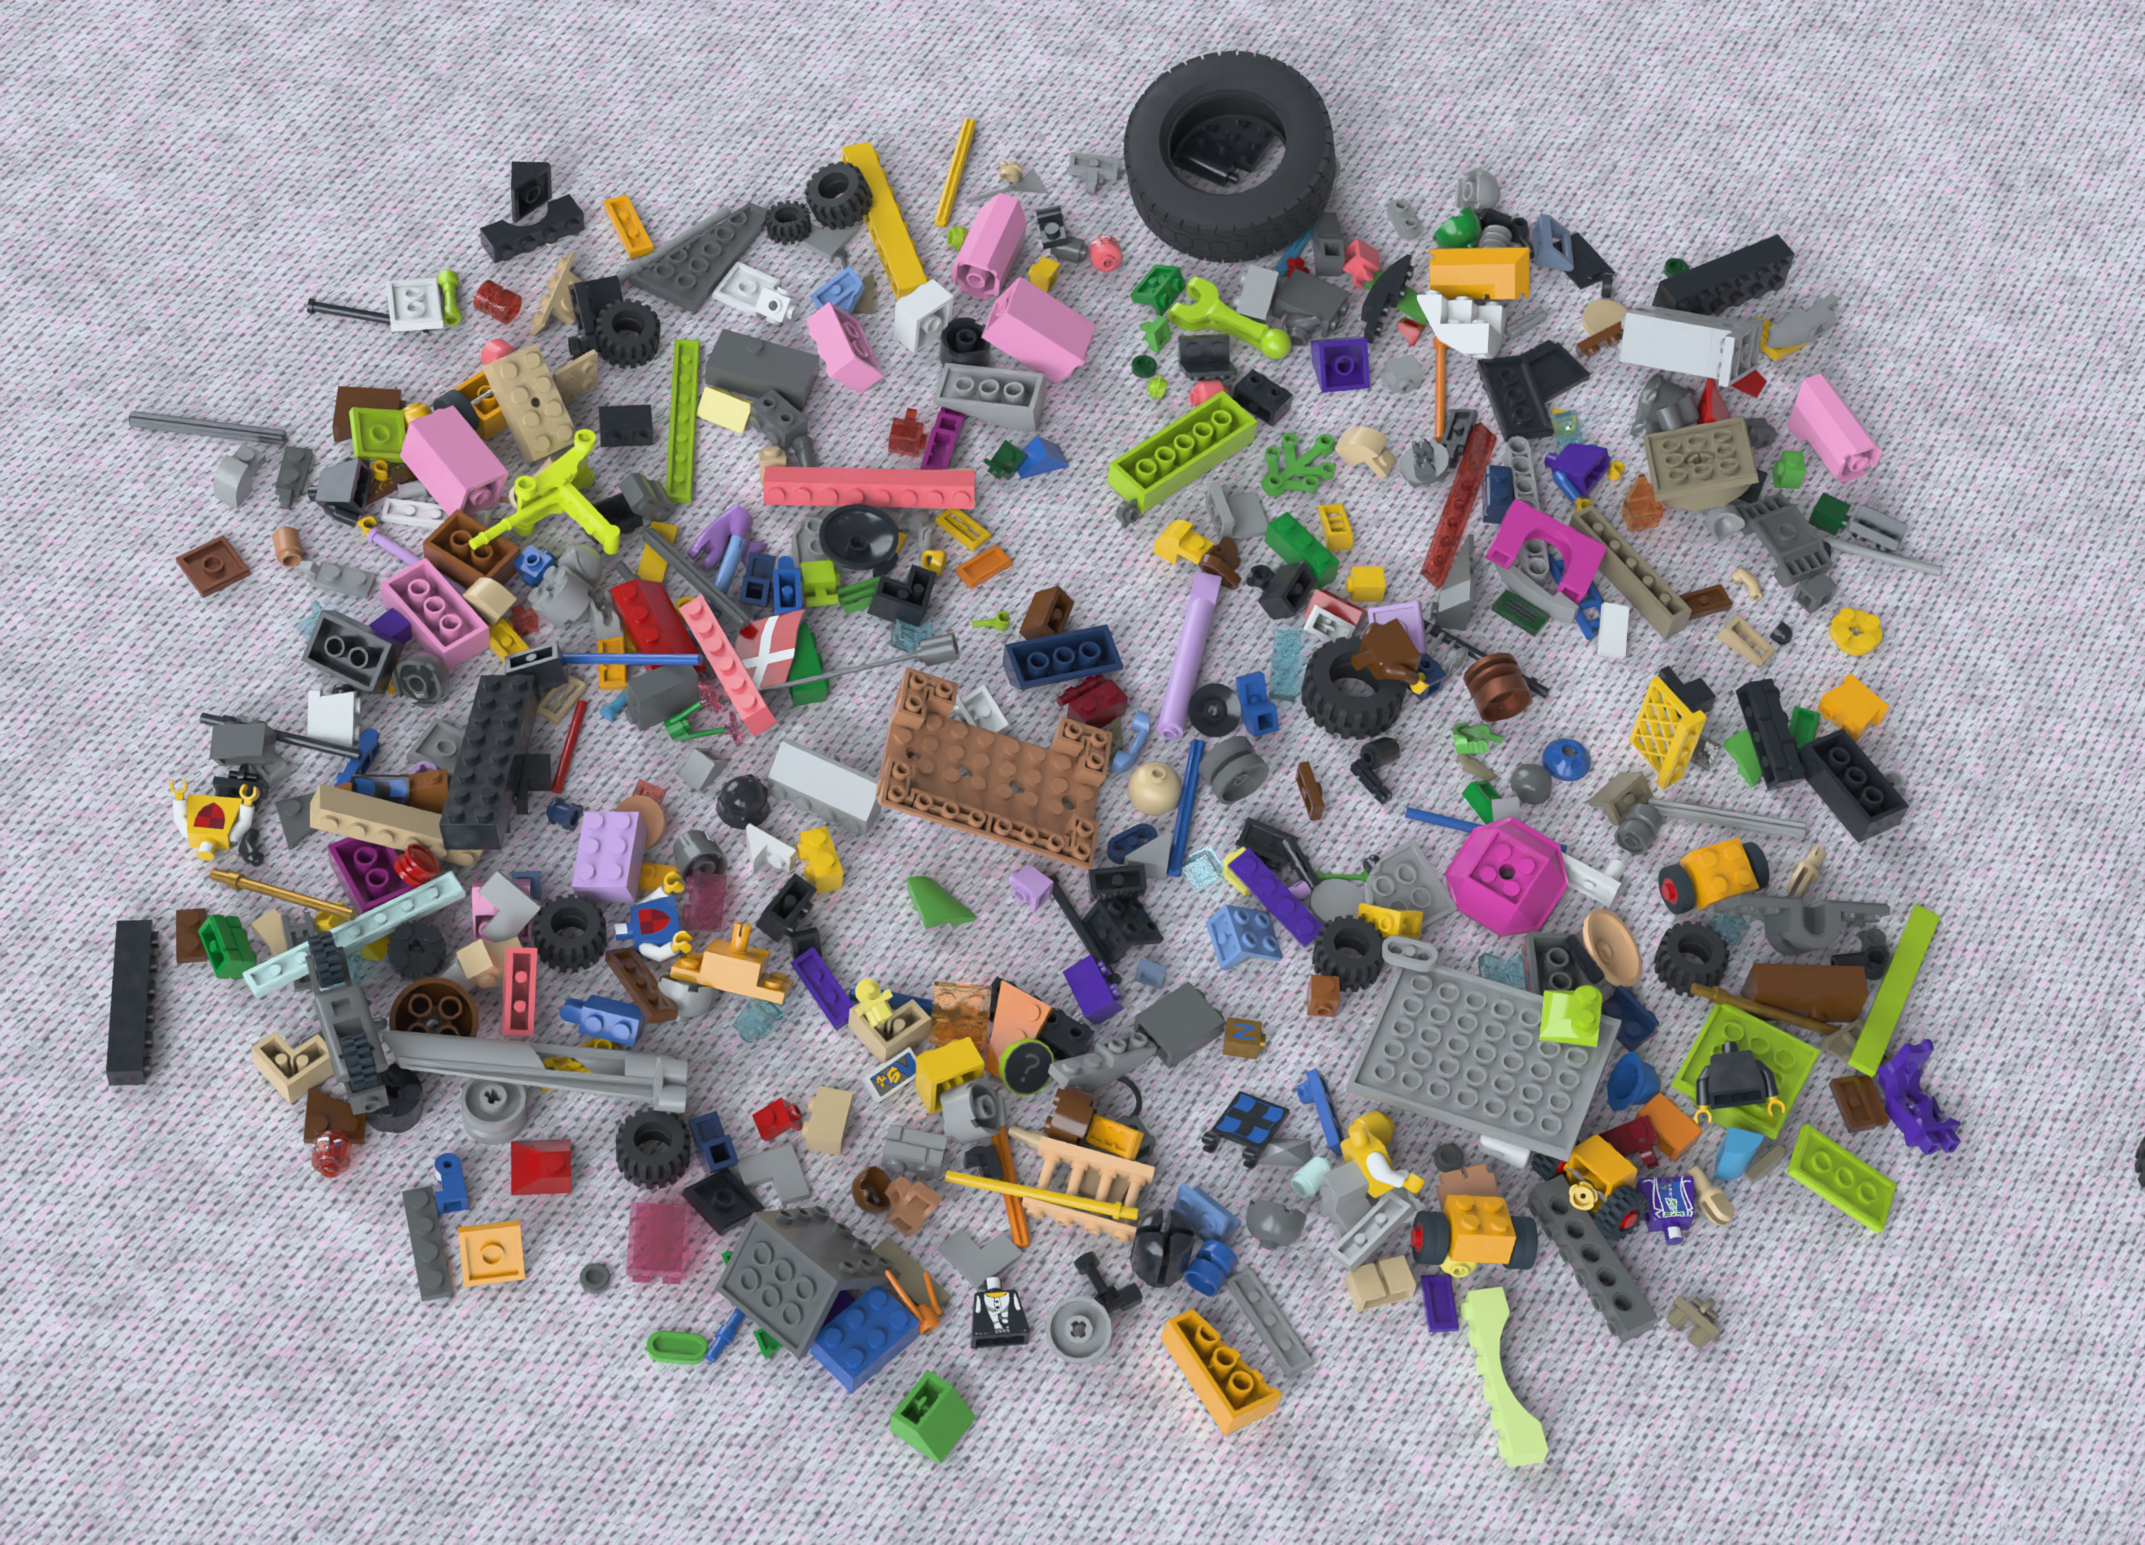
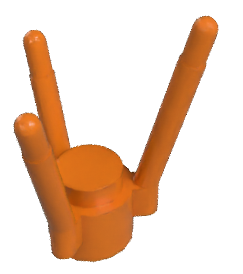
M885 1271V1275L905 1304L891 1289H887V1291L920 1322V1335L927 1334L941 1324L938 1317L943 1312L938 1305L929 1272L925 1271L923 1275L932 1307H928L927 1303L916 1307L891 1271Z

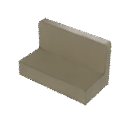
M1621 772L1587 802L1591 807H1603L1610 822L1615 826H1620L1633 805L1644 804L1653 794L1643 773Z

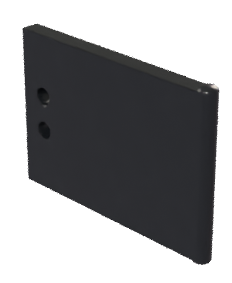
M1579 232L1571 235L1574 269L1572 271H1564V273L1580 290L1602 281L1603 274L1605 273L1615 275L1614 270L1588 244ZM1561 240L1553 243V247L1563 254Z

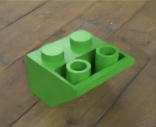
M927 1370L891 1415L890 1431L940 1465L974 1422L976 1416L952 1385Z

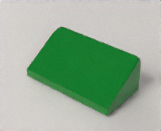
M1488 781L1470 782L1461 794L1485 824L1493 823L1491 800L1502 799V797Z

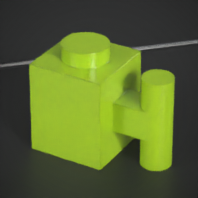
M831 560L802 562L800 565V580L806 608L838 605V595L835 593L836 586H840L839 570H834L833 562Z

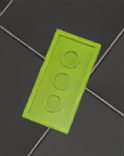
M1808 1123L1801 1126L1786 1173L1870 1230L1877 1233L1882 1232L1897 1184Z

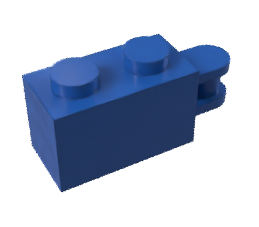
M789 556L779 558L778 569H773V616L802 610L800 569H794V560Z
M591 994L587 1001L575 998L568 999L560 1009V1017L564 1021L579 1024L578 1033L634 1047L643 1033L645 1016L637 1005Z

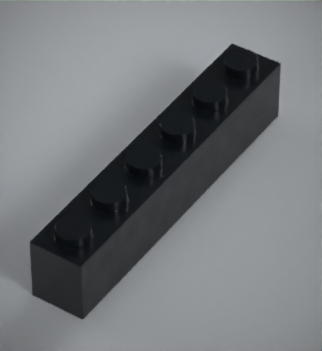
M152 920L116 921L106 1075L109 1086L146 1085V1074H152V1057H147L148 1049H153L154 1034L153 1031H149V1023H155V1006H151V998L157 997L156 980L152 981L153 973H158V956H154V948L160 947L159 931H154Z

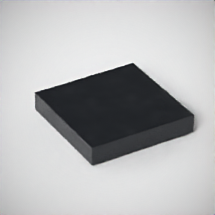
M729 1169L719 1171L684 1188L682 1193L686 1201L719 1236L749 1222L753 1212H763L765 1210V1207Z

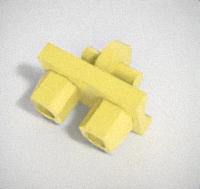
M870 978L863 979L857 984L855 995L862 1002L855 1009L858 1017L866 1015L872 1028L888 1021L894 1015L888 1003L893 997L890 989L885 990L881 994L878 982Z

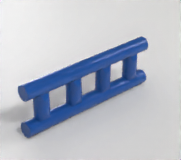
M1548 554L1549 571L1558 586L1563 575L1561 570H1564L1565 567L1564 560L1556 561L1552 554ZM1593 580L1587 590L1590 598L1580 601L1575 618L1586 640L1593 639L1596 636L1593 630L1600 628V618L1588 621L1583 610L1596 607L1601 616V605L1604 603Z

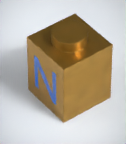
M1228 1017L1222 1055L1257 1059L1258 1051H1264L1266 1034L1261 1033L1262 1022Z

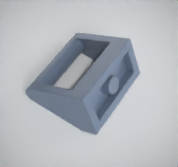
M1540 213L1532 229L1535 265L1572 271L1574 269L1570 231L1550 215ZM1552 238L1561 239L1563 254L1553 247Z

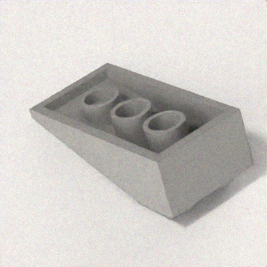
M945 363L933 401L936 405L1009 429L1036 432L1047 396L1045 374Z

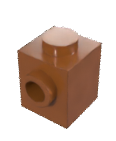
M1311 975L1307 988V1015L1335 1017L1340 1001L1339 977Z

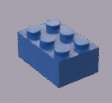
M882 1285L872 1286L818 1332L810 1348V1354L853 1394L918 1338L920 1322Z

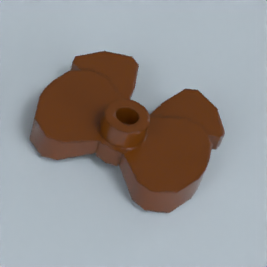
M1229 537L1222 538L1219 545L1213 546V550L1209 553V555L1218 557L1221 560L1223 559L1233 570L1239 566L1241 558L1237 557V546Z

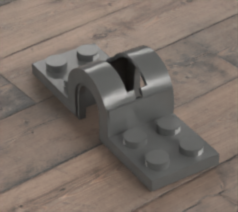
M1740 894L1718 901L1714 904V913L1725 914V918L1729 919L1750 915V920H1764L1765 938H1767L1773 949L1782 955L1797 956L1833 944L1839 934H1841V922H1849L1851 927L1866 926V923L1880 922L1881 917L1890 915V906L1882 903L1825 900L1824 905L1813 908L1803 907V898Z

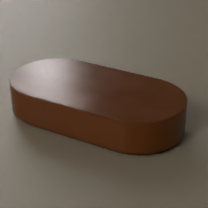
M1209 554L1201 556L1198 566L1202 571L1222 577L1221 586L1232 590L1238 588L1241 577L1224 561Z

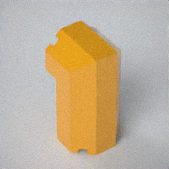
M1529 247L1429 249V254L1434 255V258H1429L1430 290L1440 292L1446 299H1456V297L1460 296L1471 299H1485V294H1489L1490 299H1520L1521 293H1523L1524 298H1529Z

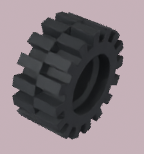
M786 200V204H782V201L777 202V207L774 204L770 206L771 210L768 209L766 211L765 221L767 234L771 240H775L777 244L782 241V245H787V242H791V245H793L795 240H798L800 243L803 241V237L807 238L809 236L808 233H811V219L808 207L805 208V204L801 203L799 205L798 201L795 200L791 204L790 200Z

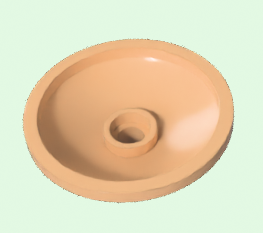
M1597 909L1589 913L1583 925V944L1589 955L1596 962V966L1605 974L1604 980L1616 987L1622 985L1624 988H1629L1635 985L1641 977L1642 961L1637 943L1630 930L1618 916L1606 909Z

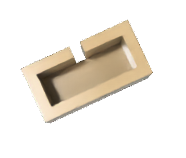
M818 1085L816 1096H810L807 1113H811L810 1121H804L801 1138L806 1139L805 1149L840 1156L845 1136L844 1129L847 1128L852 1107L853 1092Z
M1392 1255L1385 1256L1379 1259L1376 1265L1363 1262L1353 1273L1348 1270L1345 1284L1357 1312L1410 1299L1413 1297L1417 1286L1404 1255L1397 1257Z

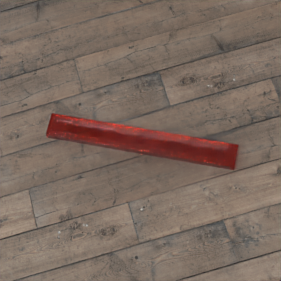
M1482 422L1474 425L1420 572L1437 588L1442 587L1447 578L1497 437Z

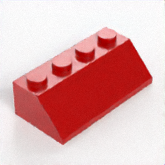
M635 578L611 588L612 605L637 654H699L662 582ZM704 662L701 665H692L697 674L706 670ZM644 665L647 673L664 666Z

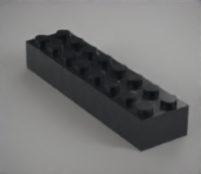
M491 674L480 676L439 823L445 850L502 849L540 703L535 675Z

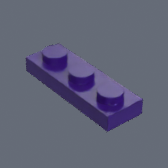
M812 947L790 962V964L837 1031L849 1022V1010L854 1005L818 952Z

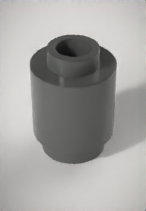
M1067 235V245L1054 247L1050 250V254L1056 255L1058 259L1079 264L1080 260L1086 259L1088 246L1085 245L1084 239Z

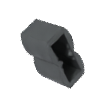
M631 473L618 485L635 514L647 515L650 520L655 522H664L676 511L663 485L655 480H647L643 474Z

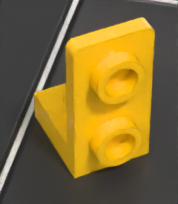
M1366 903L1359 904L1357 919L1360 916L1365 918L1364 922L1369 923L1371 921L1374 923V929H1380L1383 933L1382 937L1401 936L1420 940L1423 912L1416 910H1392Z

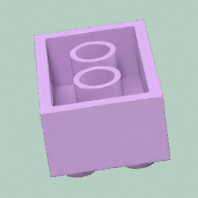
M585 811L571 886L578 898L581 895L586 897L587 902L593 900L595 903H635L648 827L639 812Z

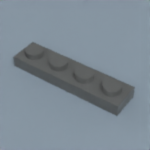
M428 1186L402 1191L421 1301L452 1296L433 1188Z

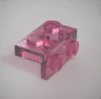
M694 870L691 876L686 877L685 893H689L688 905L684 904L682 910V921L686 922L685 929L721 932L726 875L701 873V870Z

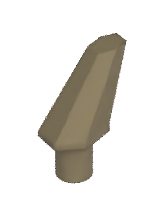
M1468 754L1457 755V759L1464 765L1462 768L1464 771L1488 781L1498 777L1478 759L1471 758Z

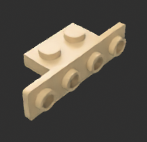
M573 251L566 258L562 256L555 266L557 273L547 283L549 290L539 301L538 305L541 308L530 321L533 326L529 334L535 336L545 326L550 313L566 324L571 325L575 321L568 285L582 282L583 280L570 272L577 255Z

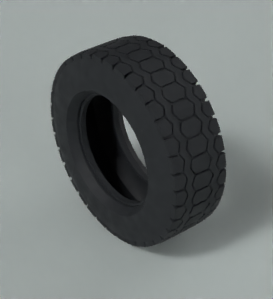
M1221 51V56H1218V52L1204 54V59L1197 56L1186 60L1187 65L1182 62L1172 67L1171 73L1167 70L1156 79V82L1153 81L1144 91V94L1142 93L1135 104V108L1133 107L1126 125L1123 151L1131 197L1145 225L1157 237L1159 236L1160 240L1170 247L1172 246L1173 249L1185 255L1188 253L1189 256L1204 260L1205 257L1208 262L1221 263V259H1223L1224 263H1239L1240 258L1242 262L1256 260V255H1259V258L1274 254L1273 249L1278 252L1289 246L1290 242L1294 243L1315 224L1324 211L1333 189L1336 172L1335 146L1330 116L1323 99L1315 87L1312 86V83L1301 75L1299 71L1290 65L1287 66L1286 63L1275 58L1271 60L1270 56L1256 53L1254 57L1253 52L1239 51L1238 55H1236V51ZM1244 120L1257 123L1273 132L1285 146L1283 159L1276 171L1260 185L1240 193L1214 194L1202 191L1186 182L1175 169L1177 156L1187 140L1204 127L1221 121Z

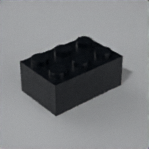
M321 610L301 661L369 694H384L405 643L336 610Z

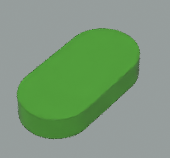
M657 1331L647 1340V1353L657 1362L695 1365L701 1363L708 1352L706 1339L696 1333Z

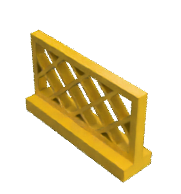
M1656 676L1651 679L1629 741L1659 773L1656 783L1662 789H1665L1684 777L1707 716L1701 710L1692 713L1670 688ZM1658 691L1661 693L1663 700L1660 699ZM1652 706H1654L1657 716H1655ZM1663 707H1666L1669 718L1666 717ZM1676 711L1682 716L1681 719H1678ZM1646 721L1649 723L1651 732L1648 729ZM1658 723H1660V726H1661V729H1662V732H1663V733L1660 732ZM1669 725H1672L1674 735H1672ZM1640 737L1643 738L1644 744L1639 740ZM1652 739H1654L1657 749H1655ZM1663 740L1666 741L1668 750H1666V747H1665V744H1664V741H1663Z

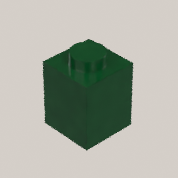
M1823 492L1808 522L1836 536L1840 529H1846L1851 519V516L1847 515L1851 505Z

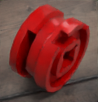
M414 843L409 844L405 849V854L399 855L394 861V868L397 874L407 884L415 888L429 882L430 878L435 877L440 870L436 857L425 847Z

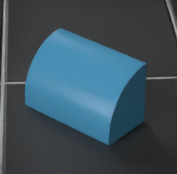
M1729 1127L1716 1155L1713 1178L1734 1180L1744 1175L1764 1135Z

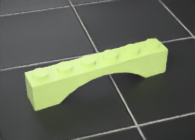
M1503 1286L1468 1291L1464 1303H1461V1314L1463 1320H1468L1471 1329L1468 1331L1469 1344L1471 1348H1476L1478 1355L1475 1361L1478 1374L1483 1375L1485 1380L1483 1385L1484 1398L1486 1402H1491L1493 1409L1490 1416L1491 1424L1494 1430L1499 1431L1498 1449L1502 1458L1506 1457L1508 1467L1543 1462L1549 1450L1541 1422L1529 1414L1517 1401L1508 1387L1502 1372L1499 1355L1500 1338L1510 1314Z

